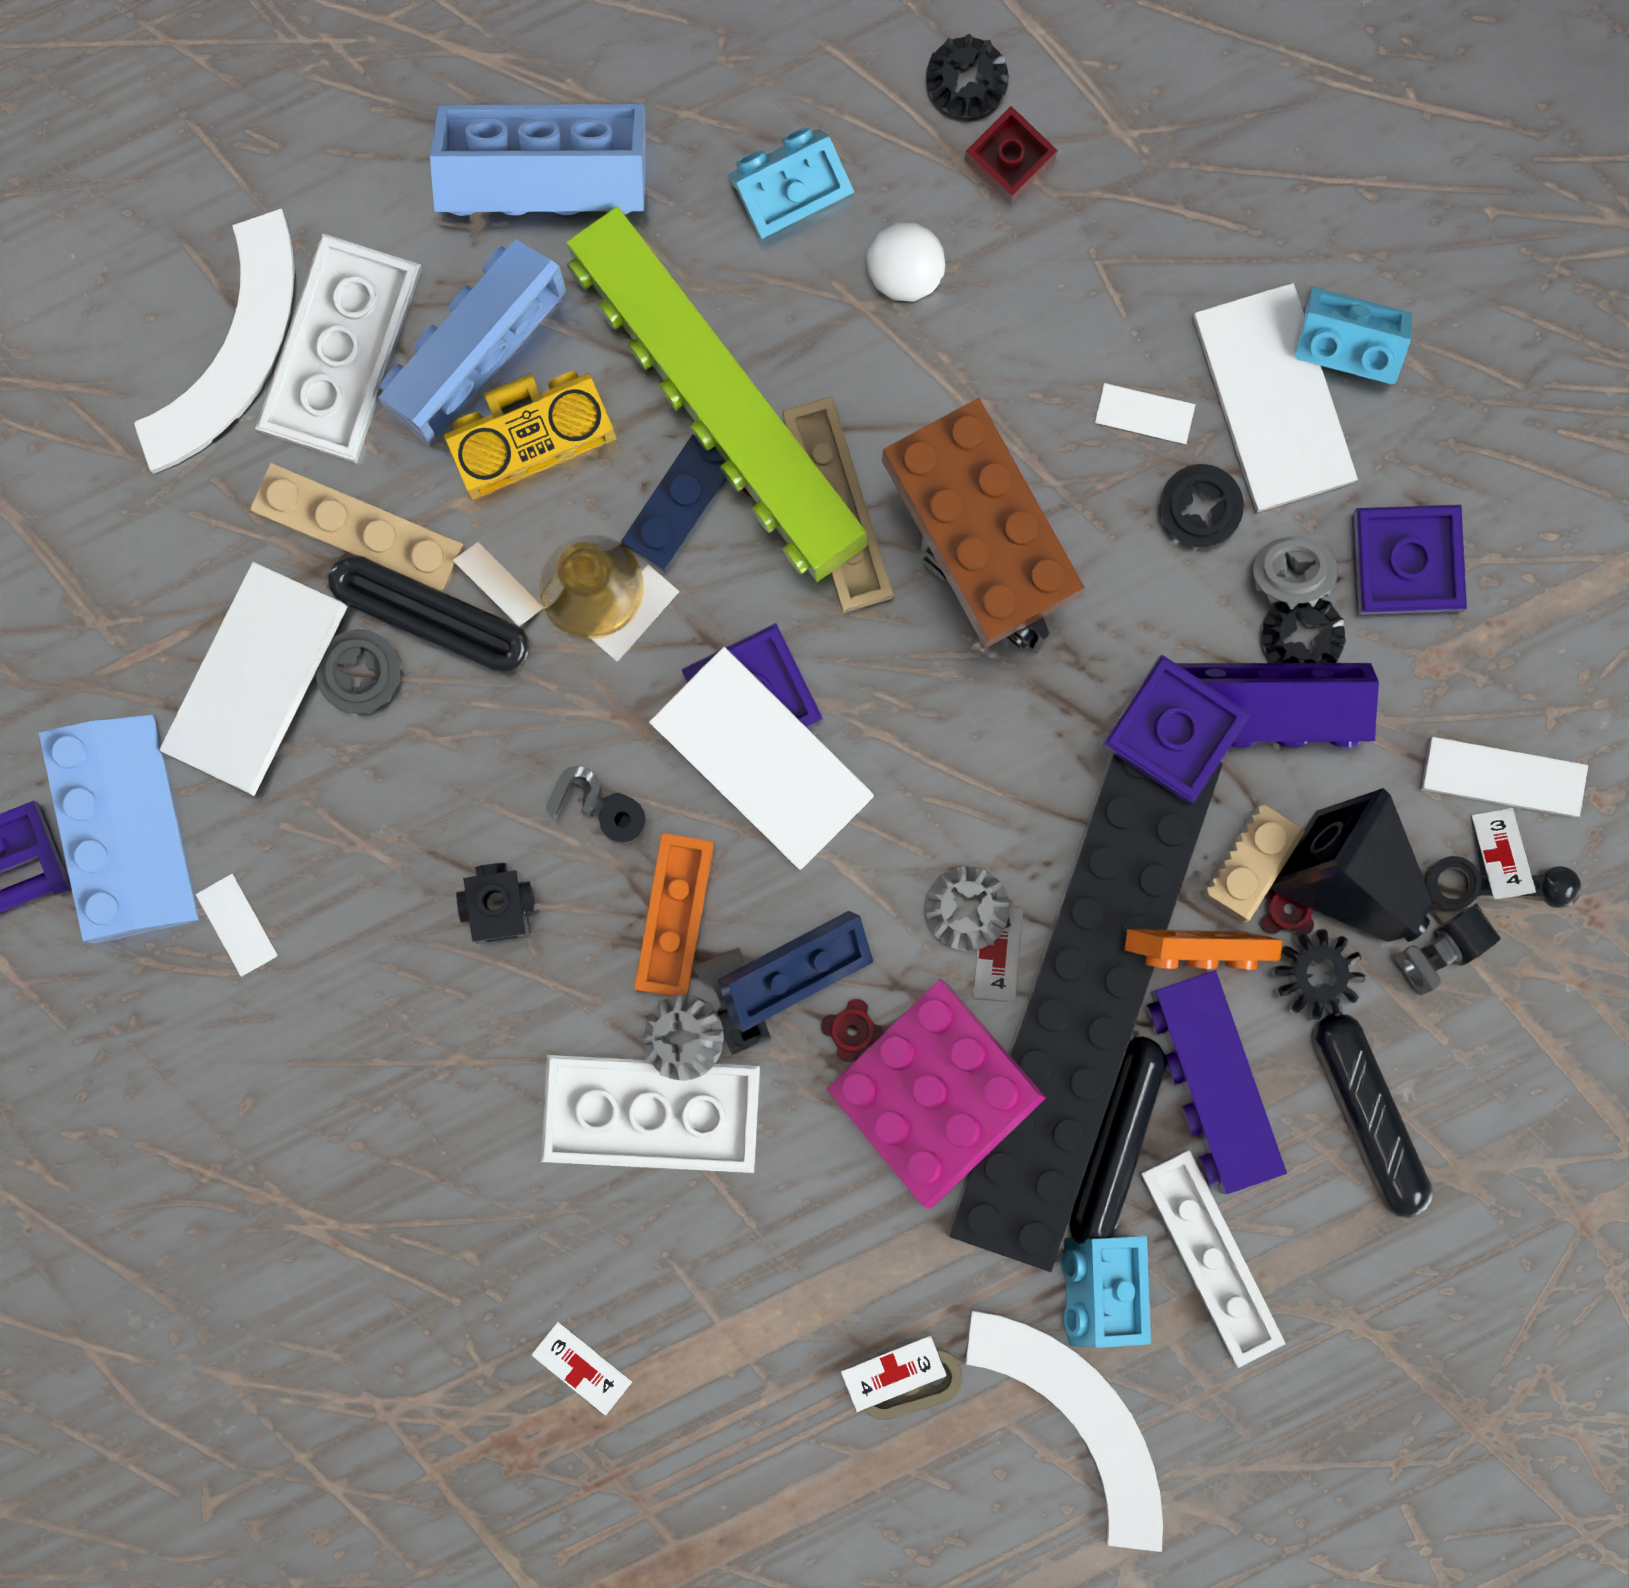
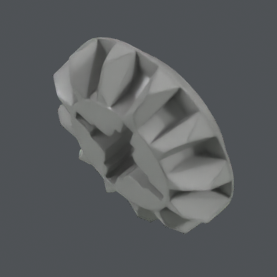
M1299 536L1276 539L1265 545L1255 557L1253 574L1256 591H1264L1269 598L1270 604L1280 600L1287 602L1291 610L1298 603H1307L1313 608L1319 598L1330 597L1338 577L1336 559L1328 548L1315 540ZM1286 563L1297 574L1304 573V581L1302 583L1296 581L1293 576L1286 577Z
M960 866L941 874L929 889L925 902L926 921L934 936L946 946L961 951L979 950L993 943L1005 929L1009 917L1008 896L1001 882L983 868ZM953 890H956L959 895L962 894L968 900L974 896L979 897L983 893L986 895L981 899V903L976 908L980 916L979 920L983 924L981 927L975 921L972 922L968 917H963L960 920L956 919L952 923L948 922L958 908L955 901L956 897L952 893Z
M677 995L658 1001V1006L653 1012L644 1017L646 1026L640 1041L645 1046L647 1054L645 1061L652 1064L660 1072V1076L674 1080H692L707 1073L717 1062L723 1048V1027L716 1011L704 1000L690 995ZM681 1022L684 1031L691 1032V1034H699V1039H691V1042L684 1043L682 1052L679 1053L678 1045L665 1041V1036L677 1032Z

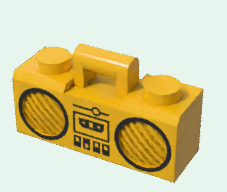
M576 371L564 373L549 381L548 386L550 390L540 393L532 373H529L483 393L491 410V415L482 418L480 412L465 415L451 424L453 431L444 434V437L472 500L616 440L613 426L590 373L580 377ZM529 396L531 397L533 403L505 415L503 414L501 408Z

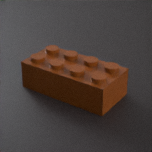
M980 398L971 401L883 449L882 463L985 648L1081 596L1085 589L1082 581Z

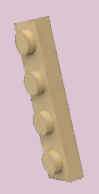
M833 396L782 411V416L788 430L867 532L868 546L831 572L843 613L892 599L894 594Z
M270 463L250 508V511L259 517L349 555L364 556L371 561L443 593L446 592L457 567L452 560L463 553L465 548L458 541L273 463Z

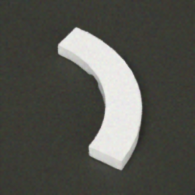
M282 208L232 225L239 252L240 289L234 319L226 340L205 373L184 394L159 411L134 422L148 467L153 474L177 465L211 444L212 440L222 433L236 418L239 419L259 395L277 363L292 317L291 306L295 278L292 240Z
M971 1310L965 1364L1003 1373L1027 1384L1059 1408L1085 1441L1095 1460L1104 1490L1108 1521L1107 1545L1162 1552L1163 1518L1161 1495L1155 1467L1146 1442L1132 1414L1116 1391L1095 1368L1075 1351L1052 1336L1023 1322L998 1314Z

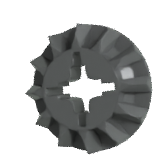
M356 629L345 631L332 638L316 670L317 684L326 700L336 708L347 713H371L383 704L390 702L393 693L400 684V660L391 644L382 636L368 630ZM363 650H365L366 667L376 675H380L379 679L372 677L371 680L362 679L360 686L356 687L355 694H353L352 678L345 674L343 670L337 668L338 666L347 667V665L356 666L358 659L362 658Z

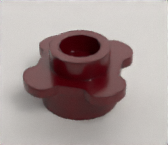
M1270 887L1265 895L1267 899V914L1263 916L1261 921L1263 928L1271 934H1276L1280 930L1294 931L1296 934L1304 932L1306 935L1311 933L1314 928V921L1311 918L1313 909L1277 894ZM1291 904L1294 907L1293 913L1287 914L1284 911V906Z
M861 999L850 1000L845 1010L837 1015L825 1016L821 1023L823 1034L831 1036L838 1047L837 1056L845 1062L856 1060L861 1050L872 1045L884 1033L881 1026L873 1023L867 1014L868 1005ZM850 1025H854L858 1029L857 1034L854 1036L849 1035L847 1032V1028Z

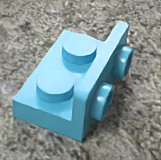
M805 127L794 131L782 139L783 147L767 155L763 150L753 152L736 162L737 170L727 175L731 185L736 188L754 229L761 239L854 193L829 135L820 129L812 131L810 127Z
M1311 286L1305 304L1303 329L1296 347L1295 357L1301 361L1388 384H1395L1411 341L1412 313Z
M1147 1236L1087 1239L1084 1244H1077L1072 1238H1066L1065 1253L1062 1257V1272L1066 1279L1067 1307L1064 1311V1326L1068 1333L1069 1345L1103 1348L1151 1344Z

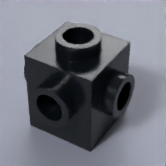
M507 863L475 867L476 876L463 878L465 891L456 892L460 922H470L472 942L481 944L530 936L527 913L535 912V900L531 881L522 882L521 873L517 870L508 871ZM495 894H502V906L497 910L491 911L489 908L490 898Z

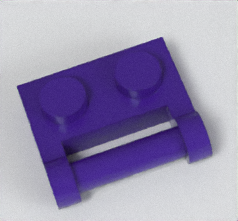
M36 801L28 802L0 814V874L36 859H39L44 872L1 889L0 912L50 892L57 896L72 889L69 876L60 861L45 819Z

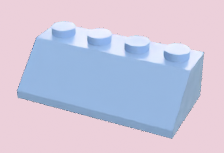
M645 104L438 105L430 152L434 212H450L459 216L470 215L475 212H502L507 215H522L527 212H555L560 215H573L580 211H606L608 213L617 206L623 214H628L632 211H644Z
M516 239L507 249L501 246L491 254L482 268L485 275L473 288L467 285L457 293L448 307V310L452 313L439 328L432 325L426 329L414 346L417 353L405 367L400 364L396 365L380 384V389L383 392L378 396V399L382 406L431 448L567 292L560 267L551 259Z
M146 715L95 720L40 732V743L82 940L98 944L199 921L163 752L159 751L161 741L155 716Z

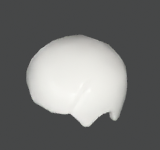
M895 222L879 230L866 251V264L871 282L877 290L895 301L914 302L931 294L944 276L945 258L939 239L930 229L916 222Z

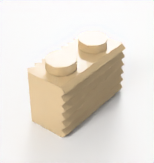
M1266 805L1258 806L1250 811L1251 817L1244 821L1245 826L1239 829L1240 835L1233 838L1234 844L1229 846V852L1222 856L1223 862L1217 864L1218 870L1211 874L1212 879L1206 882L1207 888L1200 891L1201 898L1242 924L1250 921L1305 833L1303 828Z

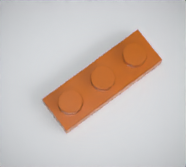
M667 833L661 834L634 990L671 997L688 995L714 841Z
M1127 929L1125 951L1145 955L1146 965L1159 968L1177 969L1179 960H1186L1187 966L1218 969L1219 960H1226L1225 965L1228 967L1255 970L1257 969L1258 961H1280L1283 940L1247 931Z

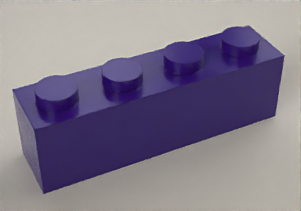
M1176 663L1251 713L1231 747H1249L1255 742H1276L1285 747H1301L1306 745L1307 742H1329L1338 747H1354L1360 744V741H1375L1379 680L1371 663Z
M1213 970L1150 992L1153 1003L1146 1005L1148 1017L1155 1034L1164 1033L1171 1053L1165 1055L1166 1068L1173 1085L1182 1083L1188 1104L1181 1106V1110L1190 1135L1200 1134L1206 1154L1199 1157V1162L1208 1186L1217 1185L1219 1192L1227 1195L1287 1174L1217 971Z

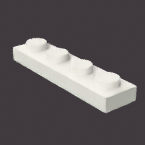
M1186 1150L1141 1172L1140 1175L1235 1366L1239 1368L1285 1345L1286 1343L1190 1150Z

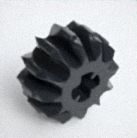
M1326 929L1316 931L1314 945H1312L1309 937L1304 932L1295 935V943L1299 952L1288 946H1282L1281 950L1282 958L1291 963L1290 967L1283 965L1275 966L1272 974L1277 977L1289 978V984L1276 989L1278 997L1287 996L1293 992L1297 994L1289 1008L1293 1013H1299L1309 1001V1016L1312 1020L1321 1019L1324 1004L1332 1016L1341 1015L1343 1013L1342 1006L1337 996L1346 1002L1355 1003L1359 996L1355 991L1347 987L1348 982L1362 983L1365 981V974L1349 972L1348 965L1358 963L1362 959L1360 953L1354 952L1345 957L1341 955L1348 942V939L1344 936L1337 937L1328 948L1329 936ZM1324 962L1329 968V971L1324 972V975H1330L1329 983L1317 984L1313 987L1308 981V978L1313 977V974H1307L1308 966H1316Z

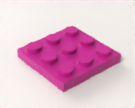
M940 979L827 1088L831 1096L922 1206L930 1209L1046 1099L1044 1094L949 984Z

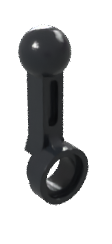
M1450 856L1443 858L1428 873L1426 885L1430 896L1438 906L1444 909L1459 910L1469 906L1477 897H1493L1488 875L1479 873L1476 866L1463 857ZM1556 866L1545 871L1543 875H1532L1536 893L1514 897L1542 898L1551 907L1566 908L1578 900L1582 886L1580 878L1573 870L1564 866ZM1458 869L1466 875L1469 885L1463 897L1451 899L1440 892L1438 878L1443 871Z

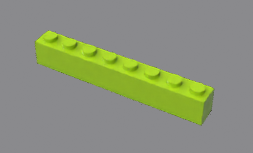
M618 206L566 243L572 257V261L567 266L576 281L584 290L591 285L602 298V301L597 306L614 330L620 326L624 327L633 339L627 345L639 364L645 370L653 366L664 380L658 386L670 405L676 411L684 406L693 418L694 422L689 427L706 451L713 447L716 448L725 460V463L720 466L723 474L737 492L743 488L747 489L756 501V504L751 509L768 533L775 529L778 530L788 544L782 550L796 571L802 574L808 570L816 582H818L868 546L866 530Z

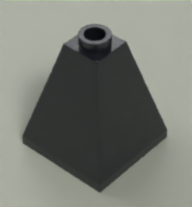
M1384 788L1317 810L1305 828L1302 838L1271 886L1277 894L1387 942L1404 938L1407 942L1413 941L1420 937L1430 924V919L1426 915L1433 905L1432 898L1393 799Z

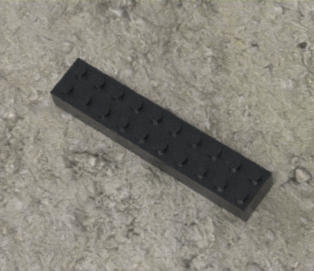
M1110 752L1008 1054L1044 1094L1046 1099L966 1175L946 1233L948 1237L1052 1272L1154 970L1153 966L1145 964V955L1125 951L1127 929L1167 930L1223 763H1219L1195 802L1190 805Z

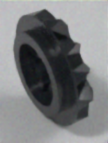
M970 34L956 39L948 38L941 47L932 53L926 70L927 89L933 101L946 113L960 118H975L992 111L1001 102L1008 87L1009 74L1005 55L1000 54L990 40L984 41L974 38ZM976 59L979 60L976 76L982 82L976 84L970 81L965 87L962 86L958 93L955 92L958 86L959 74L954 70V67L959 66L966 69L970 63L973 64Z
M1208 464L1190 465L1176 472L1165 484L1159 500L1162 524L1166 526L1174 540L1191 545L1193 548L1217 546L1228 539L1238 528L1244 511L1242 492L1233 477L1226 471ZM1192 486H1194L1196 494L1199 493L1203 500L1221 498V501L1217 502L1208 512L1210 527L1207 526L1205 520L1202 521L1199 514L1190 515L1188 513L1183 516L1181 514L1193 503L1192 494L1194 492Z
M1321 598L1318 599L1313 608L1307 603H1298L1292 610L1287 602L1279 601L1267 613L1262 625L1261 640L1264 652L1271 663H1336L1346 643L1344 619L1338 614L1330 601ZM1296 614L1300 621L1303 620L1306 627L1315 626L1318 628L1323 626L1324 628L1312 639L1313 648L1311 650L1314 656L1311 655L1309 649H1306L1303 642L1293 643L1292 641L1285 644L1283 641L1288 639L1297 630Z

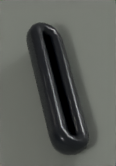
M344 556L336 561L330 569L328 582L334 597L345 605L493 671L501 673L514 671L522 666L528 658L530 650L528 636L515 623L508 622L371 561L364 556Z
M1331 1014L1327 1015L1319 1021L1314 1029V1047L1380 1198L1388 1211L1396 1216L1405 1218L1419 1216L1427 1210L1432 1202V1183L1425 1172L1364 1034L1363 1027L1358 1020L1348 1014H1341L1336 1017Z
M1141 1036L1134 1037L1129 1041L1071 1214L1070 1234L1077 1244H1084L1087 1239L1112 1238L1116 1232L1166 1068L1165 1054L1161 1046L1151 1038Z

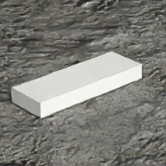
M1431 737L1428 741L1420 790L1578 818L1581 813L1588 765Z

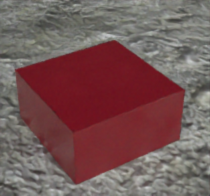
M1010 106L966 150L964 160L1011 204L1056 159L1058 150Z

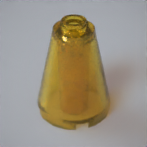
M582 535L564 542L548 557L540 576V598L547 615L562 631L581 639H603L618 632L636 617L644 598V577L635 556L623 544L606 536ZM587 573H593L591 576L587 578H581L583 575Z

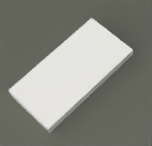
M321 233L255 427L258 433L357 464L378 402V396L381 393L380 384L389 370L422 272L421 265Z
M1294 283L1194 313L1193 320L1255 512L1259 513L1356 483L1358 478L1322 367L1298 360L1295 357L1296 347L1303 329L1304 312Z
M252 562L159 751L255 796L348 606Z
M725 646L649 721L799 870L875 796Z
M547 1055L541 1162L754 1173L760 1066L715 1064L704 1075L696 1079L682 1081L660 1076V1072L645 1060Z

